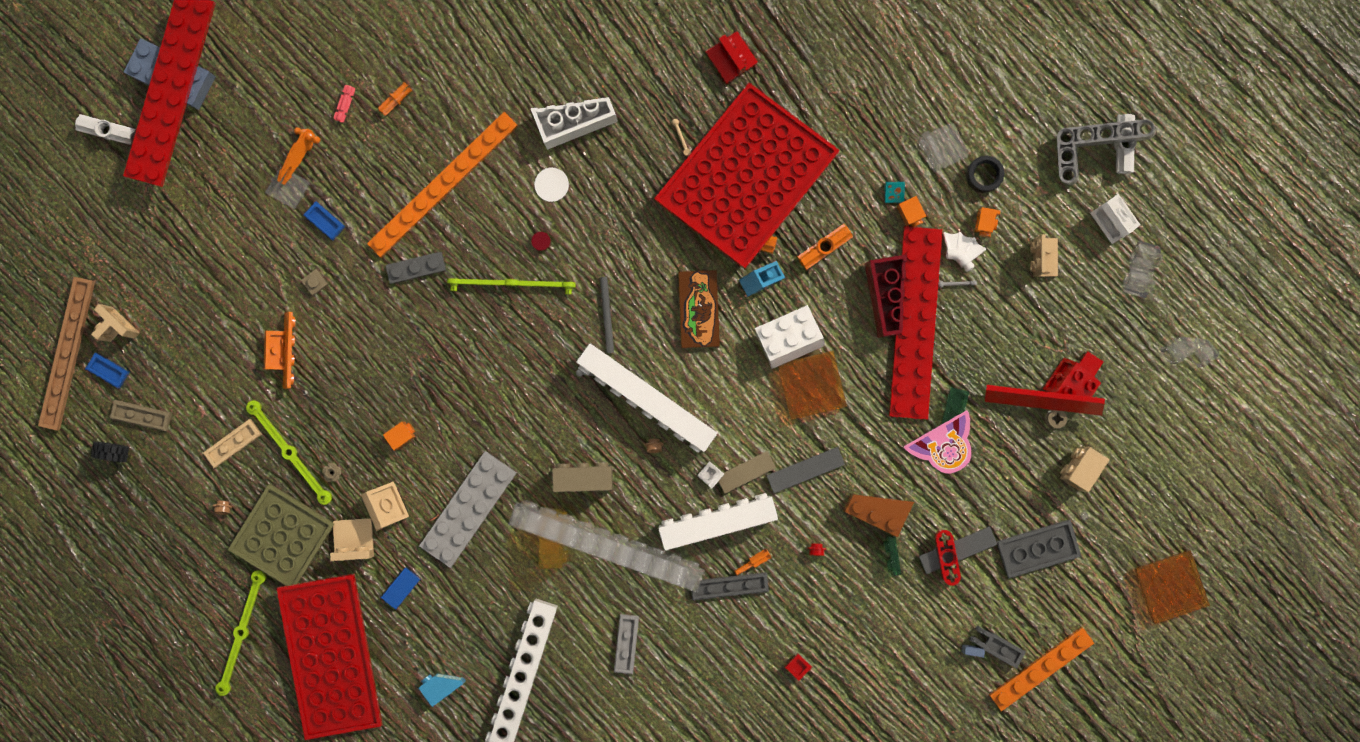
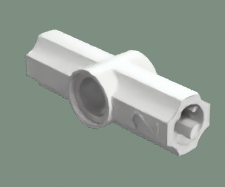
M81 114L75 123L76 131L132 145L136 129ZM109 126V132L104 134L105 127Z
M1132 114L1117 116V122L1135 120V115ZM1128 127L1121 130L1122 136H1128L1131 133V129ZM1137 141L1128 142L1129 148L1123 147L1122 143L1114 144L1116 150V173L1128 174L1134 172V148Z

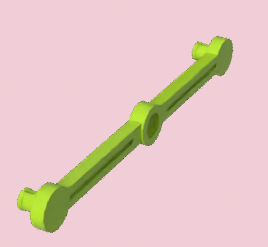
M447 279V284L451 285L450 291H457V286L460 284L564 287L565 294L568 295L569 290V295H572V289L576 288L575 282L519 281L516 279Z
M258 401L248 402L246 406L247 412L255 415L282 449V456L294 464L316 492L318 502L323 505L329 504L332 501V494L324 490L297 456L296 448L287 444L261 411L262 407ZM288 449L292 451L290 456L286 453Z
M261 570L254 571L251 575L253 582L240 624L233 631L235 640L222 680L215 688L220 696L227 695L231 691L229 682L242 642L249 635L247 626L260 585L266 581L267 577L266 573ZM239 630H243V636L238 634Z

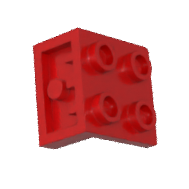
M1063 358L1043 387V390L1046 392L1092 397L1101 382L1078 362Z

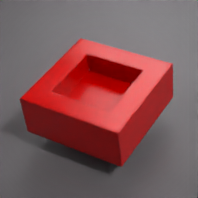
M797 653L785 665V668L800 681L812 666Z

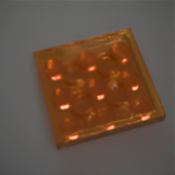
M834 351L792 360L778 366L790 420L847 407Z
M1191 550L1134 568L1154 624L1210 606Z

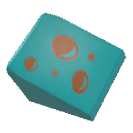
M886 182L884 184L885 203L904 202L905 182Z

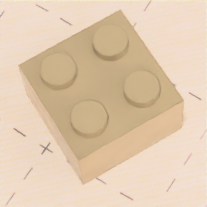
M1080 446L1079 449L1076 448L1071 454L1072 460L1069 465L1066 464L1062 468L1060 479L1078 491L1089 492L1110 459L1091 447Z

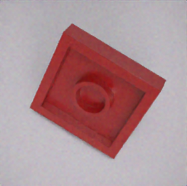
M738 31L728 37L723 35L719 38L718 44L705 51L725 84H728L758 64V61Z

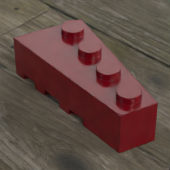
M907 254L870 260L864 263L878 338L895 336L902 333Z

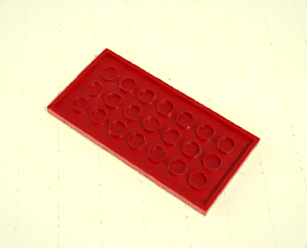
M355 573L276 588L305 740L381 727L383 723Z

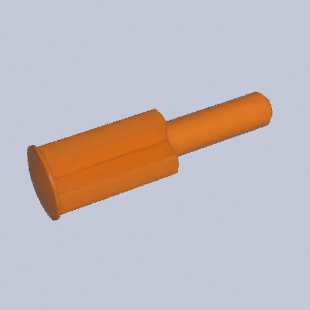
M765 548L750 557L748 563L734 571L735 574L739 575L752 566L756 568L771 559L769 551Z

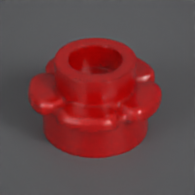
M811 544V547L807 548L809 549V555L824 556V551L826 550V548H823V544Z

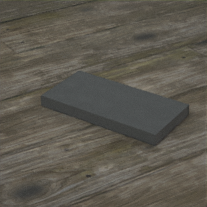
M1070 519L996 541L1008 579L1082 557Z

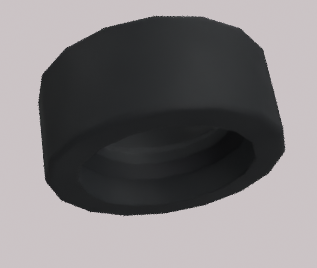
M988 155L980 156L967 168V182L976 192H992L1004 180V167L995 157ZM984 163L992 165L996 170L995 181L986 186L979 184L974 176L977 166Z

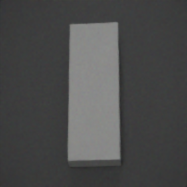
M620 614L614 666L615 673L633 674L639 616Z

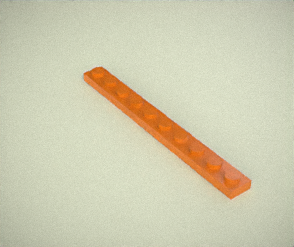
M503 112L367 244L382 258L502 143L518 125Z

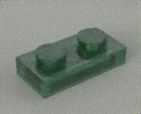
M953 387L949 388L941 424L965 412L969 391Z
M885 536L886 541H883L885 553L888 552L889 560H886L887 571L891 572L893 576L901 575L896 536Z

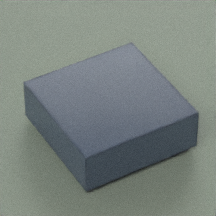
M962 645V653L984 657L985 650L983 648Z

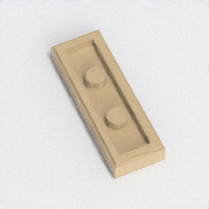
M249 419L203 452L212 467L217 468L260 437L262 433L254 422Z

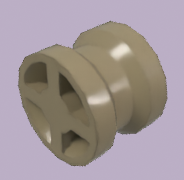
M1050 410L1045 415V423L1050 428H1062L1067 422V415L1064 411Z

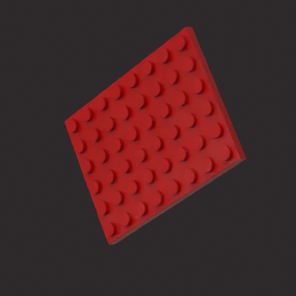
M748 83L657 194L654 201L745 270L839 154L840 150L751 83Z

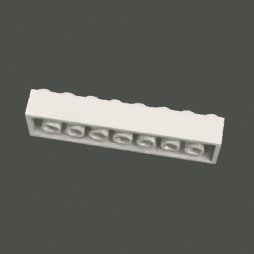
M592 344L587 346L578 359L577 363L580 364L578 369L587 375L590 373L596 376L594 380L603 386L607 383L612 387L610 389L611 392L618 397L624 395L628 398L626 400L628 404L635 409L637 406L643 409L642 414L650 419L653 417L658 419L659 426L665 430L670 428L675 431L674 436L682 442L684 439L688 440L691 443L689 447L699 453L700 450L705 452L717 435L716 431Z

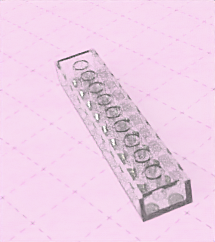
M529 501L515 504L508 523L509 526L695 592L698 591L705 571L699 568V563L685 559L681 561L682 557L674 554L665 553L664 555L665 551L650 546L646 548L647 544L630 540L628 542V537L613 533L611 536V531L598 527L592 529V524L577 520L575 523V518L562 514L556 516V511L541 507L539 510L537 509V504Z

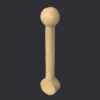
M673 119L672 125L675 126L677 130L678 136L684 148L683 153L685 156H689L691 154V150L687 148V145L685 143V140L678 125L679 120Z

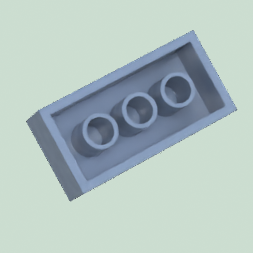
M140 38L124 73L149 86L160 47ZM198 66L187 105L199 110L216 76Z

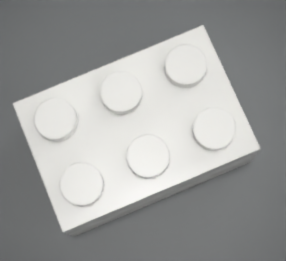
M808 305L755 328L758 341L772 369L824 346V338Z

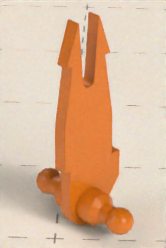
M294 129V133L299 135L296 143L294 142L282 170L279 171L278 182L285 175L281 184L285 185L292 177L291 175L299 166L307 151L310 152L313 142L315 144L320 142V138L315 136L312 130Z

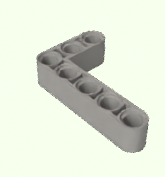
M1144 119L1061 129L1057 134L1059 177L1061 181L1068 186L1074 185L1078 181L1077 147L1148 140L1154 137L1156 132L1153 122ZM1145 125H1149L1152 128L1148 134L1141 133V128ZM1128 127L1131 129V133L1128 136L1121 135L1123 128ZM1106 129L1111 131L1110 137H1101L1102 131ZM1084 132H1091L1089 140L1081 139ZM1065 134L1072 135L1069 142H1062V137ZM1068 152L1073 154V158L1070 161H1063L1064 154ZM1069 171L1074 172L1073 179L1069 181L1064 179L1065 173Z

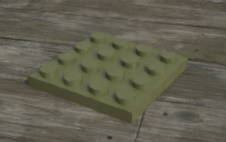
M268 484L228 550L286 586L298 584L333 529L334 523L274 485Z

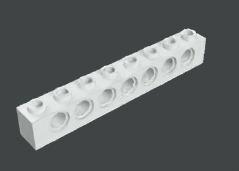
M535 599L534 603L530 602L527 610L530 616L528 622L524 621L521 632L524 634L522 640L518 639L515 647L518 653L516 658L511 660L509 669L512 670L511 675L505 678L503 687L506 690L504 695L499 697L497 706L500 709L498 714L494 713L491 725H494L492 733L488 732L485 742L515 741L558 605ZM534 617H542L544 621L543 625H535L533 621ZM529 635L537 637L538 641L536 644L528 642L527 638ZM528 653L532 658L531 662H524L522 654ZM516 673H524L526 679L524 681L517 680ZM510 691H517L520 695L519 699H512ZM504 710H512L514 716L512 718L505 717ZM505 728L508 735L500 736L498 729Z

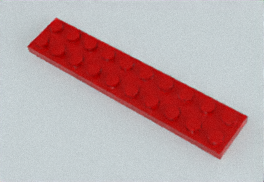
M174 0L123 174L124 177L163 187L216 5L214 1Z
M903 227L901 255L907 254V261L905 262L906 279H904L903 330L901 334L895 335L889 408L890 417L928 420L943 229Z

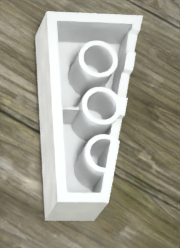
M609 97L586 100L581 103H566V105L561 106L552 105L540 109L531 108L547 150L618 122Z

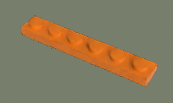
M1080 627L991 692L989 696L1002 712L1094 644L1093 640L1085 629Z

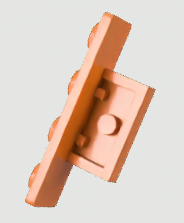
M293 312L284 313V331H265L264 369L283 370V389H291V385L294 383V375L291 374V366L294 365L292 347L295 345V337L292 335V328L295 327Z

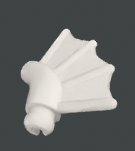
M961 232L956 234L943 233L947 247L946 258L955 260L966 272L974 268L972 260L986 251V248L979 245L975 237H966Z

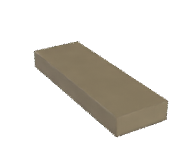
M114 400L110 419L168 431L172 413Z
M765 451L724 472V475L718 482L726 494L775 469L776 466L768 451Z

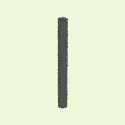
M600 277L607 353H614L607 277Z

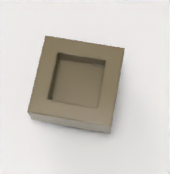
M315 269L301 280L312 296H315L329 285L318 269Z

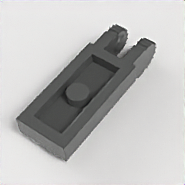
M979 626L975 628L977 632L988 636V638L983 643L978 638L971 636L970 641L1016 669L1018 668L1026 651Z

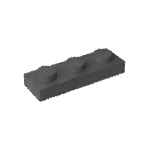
M442 252L386 265L390 284L447 271Z

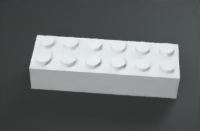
M763 493L756 495L755 500L748 501L745 498L736 501L737 504L733 506L726 503L719 505L718 510L711 511L710 508L699 511L700 515L692 516V513L680 516L681 520L673 521V518L664 520L662 525H659L664 550L778 520L773 498Z

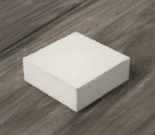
M709 461L697 476L709 487L713 488L724 473Z

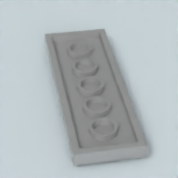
M485 451L419 547L452 568L517 472Z

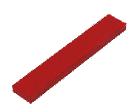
M987 385L985 402L1102 416L1105 405L1104 398Z

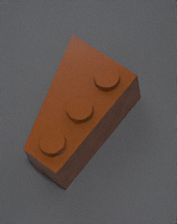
M851 494L843 511L898 537L914 502Z

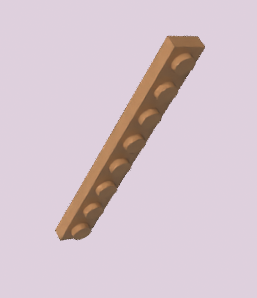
M78 277L73 278L38 424L40 427L60 430L95 281Z

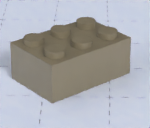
M608 462L596 463V466L589 467V463L576 464L577 467H570V464H557V468H552L553 492L613 490V466H609Z

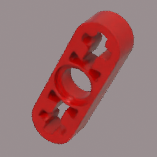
M942 529L937 531L934 537L941 575L946 584L954 586L961 579L954 538L950 531ZM942 533L949 536V539L946 540V545H951V549H940V547H944L943 541H939ZM945 552H950L953 555V559L949 563H945L942 559ZM955 565V568H951L952 573L956 574L952 582L946 578L949 575V569H944V566Z

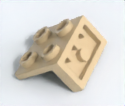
M1041 234L1034 238L1030 244V251L1033 253L1030 270L1033 272V277H1057L1058 238H1046L1045 234Z
M371 518L333 521L334 552L330 553L331 561L369 559L374 557Z

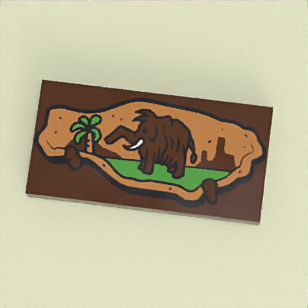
M717 270L678 272L681 347H720Z

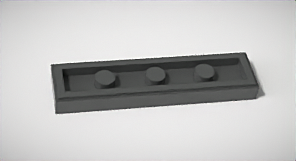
M835 447L766 476L773 493H776L841 467L845 463L839 448Z
M989 526L954 541L958 561L997 545ZM945 544L944 547H940V549H951V545L947 546ZM937 549L918 556L926 574L940 569ZM945 552L942 559L945 563H949L952 561L953 555L950 552Z
M767 572L690 580L692 600L769 592Z

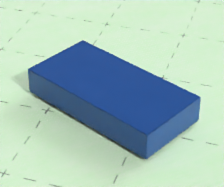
M317 201L303 215L332 241L346 227Z
M94 353L85 368L116 388H121L130 373L99 353Z
M405 567L381 598L396 610L421 579Z

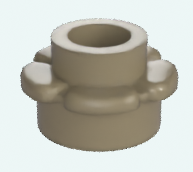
M329 463L322 470L324 479L328 482L337 481L341 475V468L336 466L335 463Z

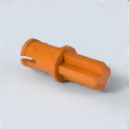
M403 82L392 94L389 93L390 96L378 107V110L386 116L398 104L400 105V102L412 90Z

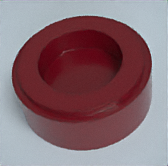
M537 232L532 237V245L538 251H545L551 245V239L545 232Z

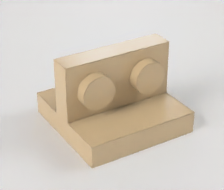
M98 304L94 310L104 319V321L99 322L95 326V331L91 334L97 340L111 342L118 334L129 338H136L140 334L115 308Z
M394 482L361 494L376 531L409 517Z

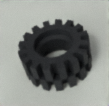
M93 441L90 457L114 462H127L129 447Z

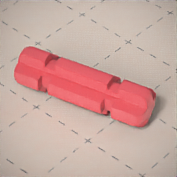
M348 85L344 86V95H341L336 108L338 111L335 112L333 117L334 120L342 123L346 118L345 113H348L352 101L351 96H354L355 88Z

